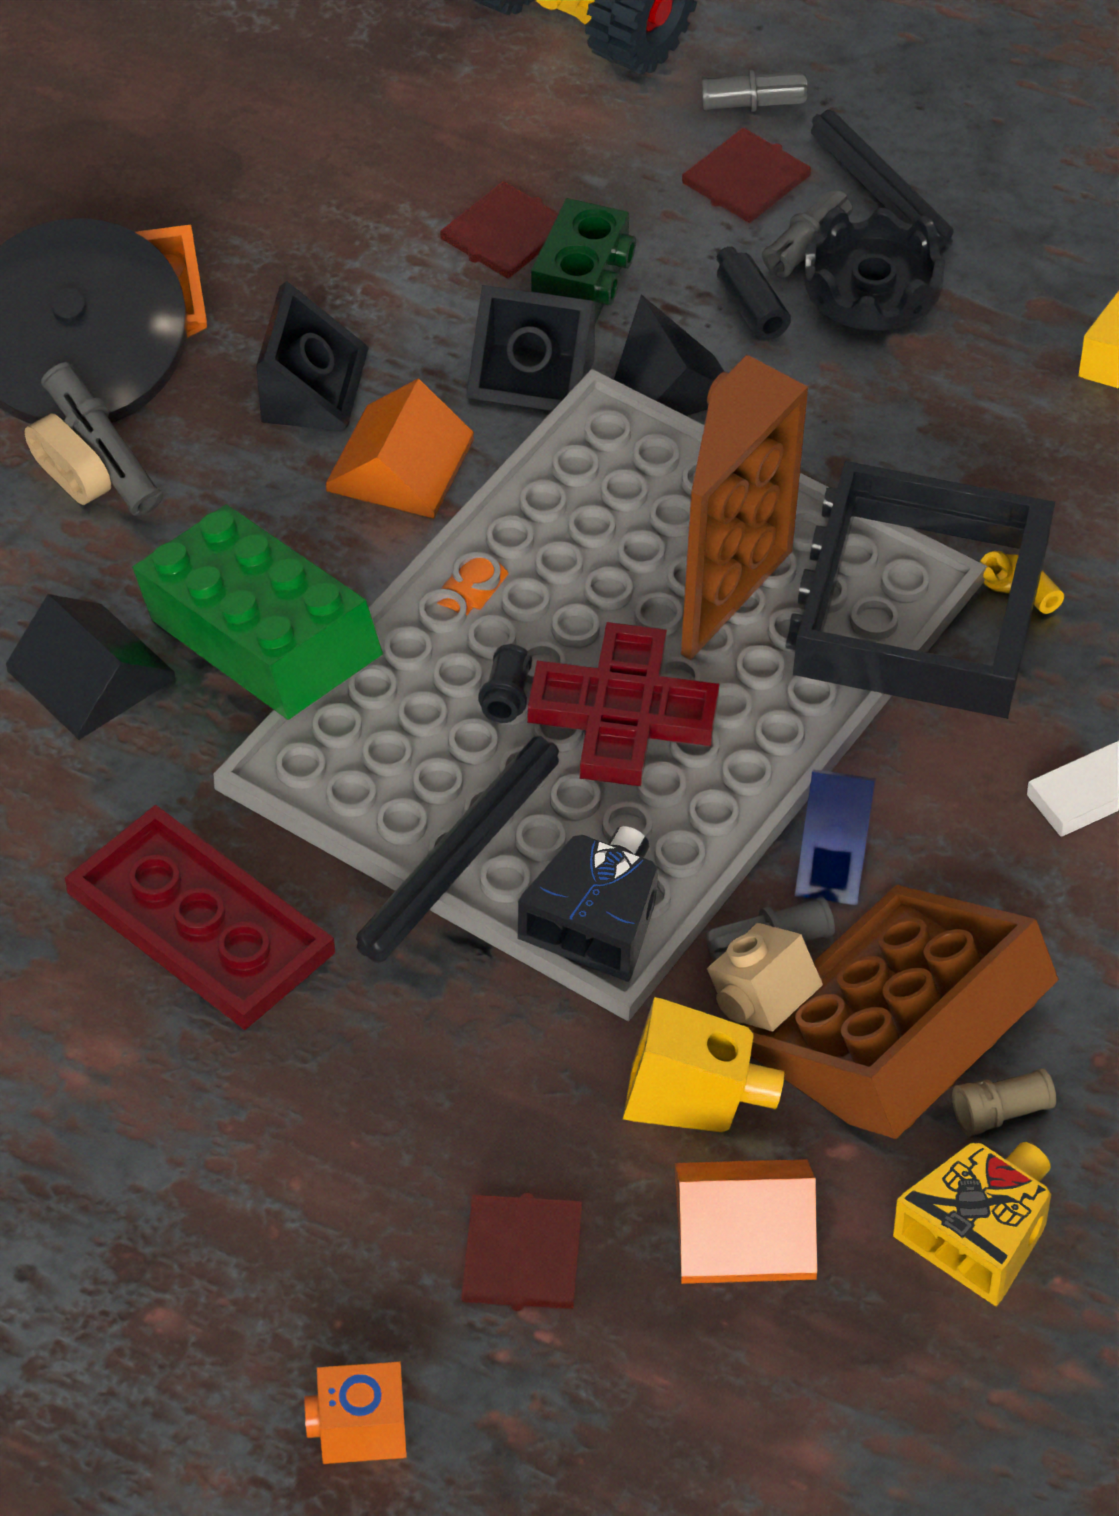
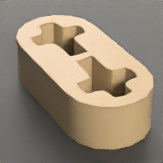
M51 413L25 428V438L36 461L78 503L86 505L110 491V477L100 457L56 414Z

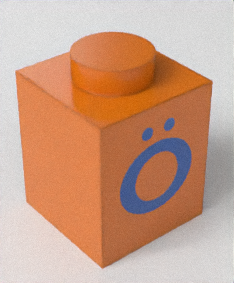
M401 1362L317 1367L318 1395L304 1396L307 1438L320 1437L323 1464L407 1458Z

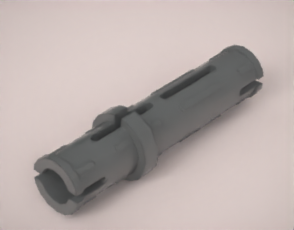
M63 362L52 367L44 374L41 379V385L49 392L65 415L64 422L100 457L107 469L111 483L127 504L128 510L132 515L141 516L153 510L163 499V493L155 486L132 450L127 446L108 419L109 409L101 398H94L75 372L76 369L72 364Z

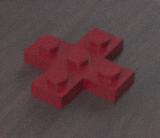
M606 622L598 668L537 660L528 703L527 723L586 730L580 760L579 779L641 787L649 739L711 746L720 684L661 676L667 629Z

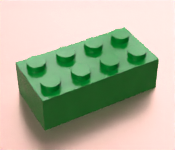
M227 504L207 514L200 522L170 542L159 546L152 554L132 566L153 622L287 720L383 655L366 599Z

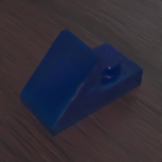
M815 769L812 771L795 896L813 899L823 897L827 901L858 904L870 834L868 833L876 778Z

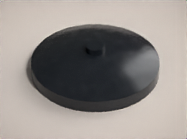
M73 218L46 222L31 227L0 245L1 409L29 424H33L51 413L56 414L64 421L65 415L49 392L41 385V379L44 374L52 367L63 362L72 364L76 369L75 372L92 396L103 400L109 409L108 419L111 423L139 410L165 387L178 367L187 340L188 320L183 291L178 277L165 256L153 244L132 230L114 223L95 219Z

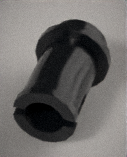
M506 644L496 649L493 655V665L489 680L479 690L478 702L482 712L488 719L494 722H511L526 709L527 696L524 688L528 672L532 667L531 655L527 656L528 651L521 646Z

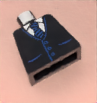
M627 826L617 828L608 844L583 834L573 836L521 895L518 901V939L629 982L633 975L656 901L658 867L653 861L644 858L650 847L648 839L638 830Z

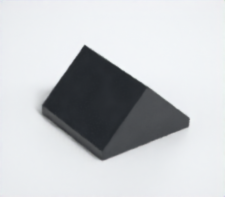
M288 281L279 286L256 364L261 422L341 431L348 427L369 346Z
M482 285L466 398L553 411L592 369L595 359V301Z
M47 594L6 662L7 672L78 740L175 680L174 670L105 606L100 603Z

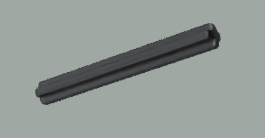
M542 736L530 739L358 932L356 948L362 956H367L375 963L383 962L388 958L558 765L559 758L557 755L559 754V749L554 743L548 742Z

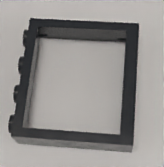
M845 461L838 488H826L822 517L829 518L827 527L816 525L810 560L817 561L815 570L804 569L797 602L798 604L805 605L803 615L792 613L785 648L795 650L793 675L1008 719L1048 546L1055 502ZM854 517L1020 549L993 666L823 632Z

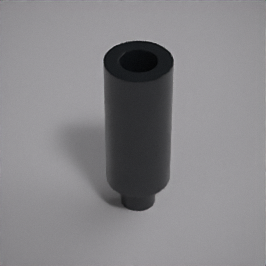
M732 246L720 250L716 256V260L720 265L717 270V278L755 336L759 340L768 341L782 335L791 323V315L753 258L747 253H738Z

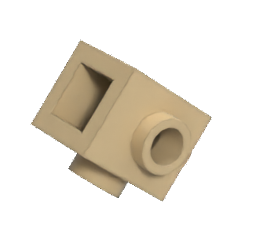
M760 923L754 925L746 934L733 940L729 944L727 951L707 968L718 993L716 996L717 1003L729 1019L736 1023H745L772 1032L823 986L802 934Z

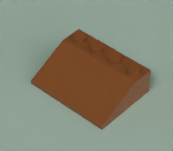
M746 355L729 373L722 372L712 383L707 396L709 406L691 491L681 655L689 660L694 658L793 552L808 386L749 355Z
M896 884L814 961L823 986L773 1032L752 1025H745L754 1034L751 1057L766 1067L783 1070L784 1080L849 1125L897 1139L946 1090L951 1088L970 1066L987 1050L992 1048L997 1040L1017 1020L1033 1008L1037 1001L1059 978L1036 919Z

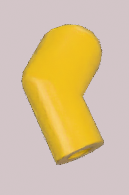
M995 550L986 553L980 559V563L987 566L983 574L985 579L984 585L995 592L1010 594L1018 555L1005 554L1002 551ZM1042 570L1034 605L1043 614H1049L1058 609L1062 604L1064 593Z

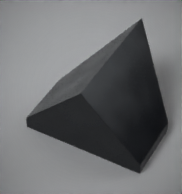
M641 294L614 380L685 416L708 410L707 396L710 387L717 376L725 371L715 355Z

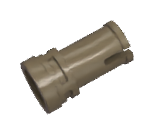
M1040 1068L1028 1074L996 1082L985 1079L974 1083L967 1082L956 1085L952 1091V1102L960 1128L965 1135L971 1137L982 1134L986 1130L1000 1127L1004 1120L1042 1109L1054 1108L1056 1105V1092L1049 1073L1046 1069Z

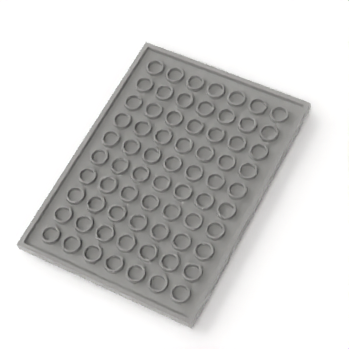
M591 369L369 607L383 655L291 719L287 720L273 710L213 774L214 788L396 891L530 739L542 736L548 742H552L558 747V765L440 897L430 911L629 1022L892 696L793 675L795 650L786 649L785 644L792 613L803 615L805 605L797 603L799 588L804 569L815 570L817 561L810 560V551L816 525L827 527L829 518L822 517L826 488L829 487L800 473L793 552L694 658L689 660L681 655L691 491L705 425ZM854 517L823 632L927 653L984 583L983 574L987 566L910 527ZM474 558H485L492 563L494 574L486 582L473 583L471 588L492 590L497 587L500 581V563L509 574L481 610L473 607L466 616L467 606L464 598L455 591L440 589L452 574L456 581L461 582L463 580L459 570L465 563ZM451 598L459 604L460 612L457 613L437 602L442 599ZM606 622L667 629L661 676L720 684L711 746L649 739L641 787L579 779L580 760L586 730L527 723L528 703L537 660L598 668ZM506 644L518 645L528 651L527 656L531 655L532 667L528 672L524 688L527 696L526 709L511 722H494L488 719L482 712L478 702L479 690L489 680L493 665V655L496 649ZM627 826L641 832L649 841L650 847L644 858L653 861L658 867L656 901L636 966L629 982L518 939V901L521 895L573 836L583 834L608 844L617 828Z

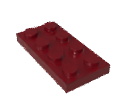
M156 804L65 877L67 893L244 1030L249 1028L335 954L334 938Z

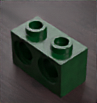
M566 198L531 269V292L595 301L596 324L604 304L611 306L615 300L621 268L628 269L633 261L636 237L629 235V212Z

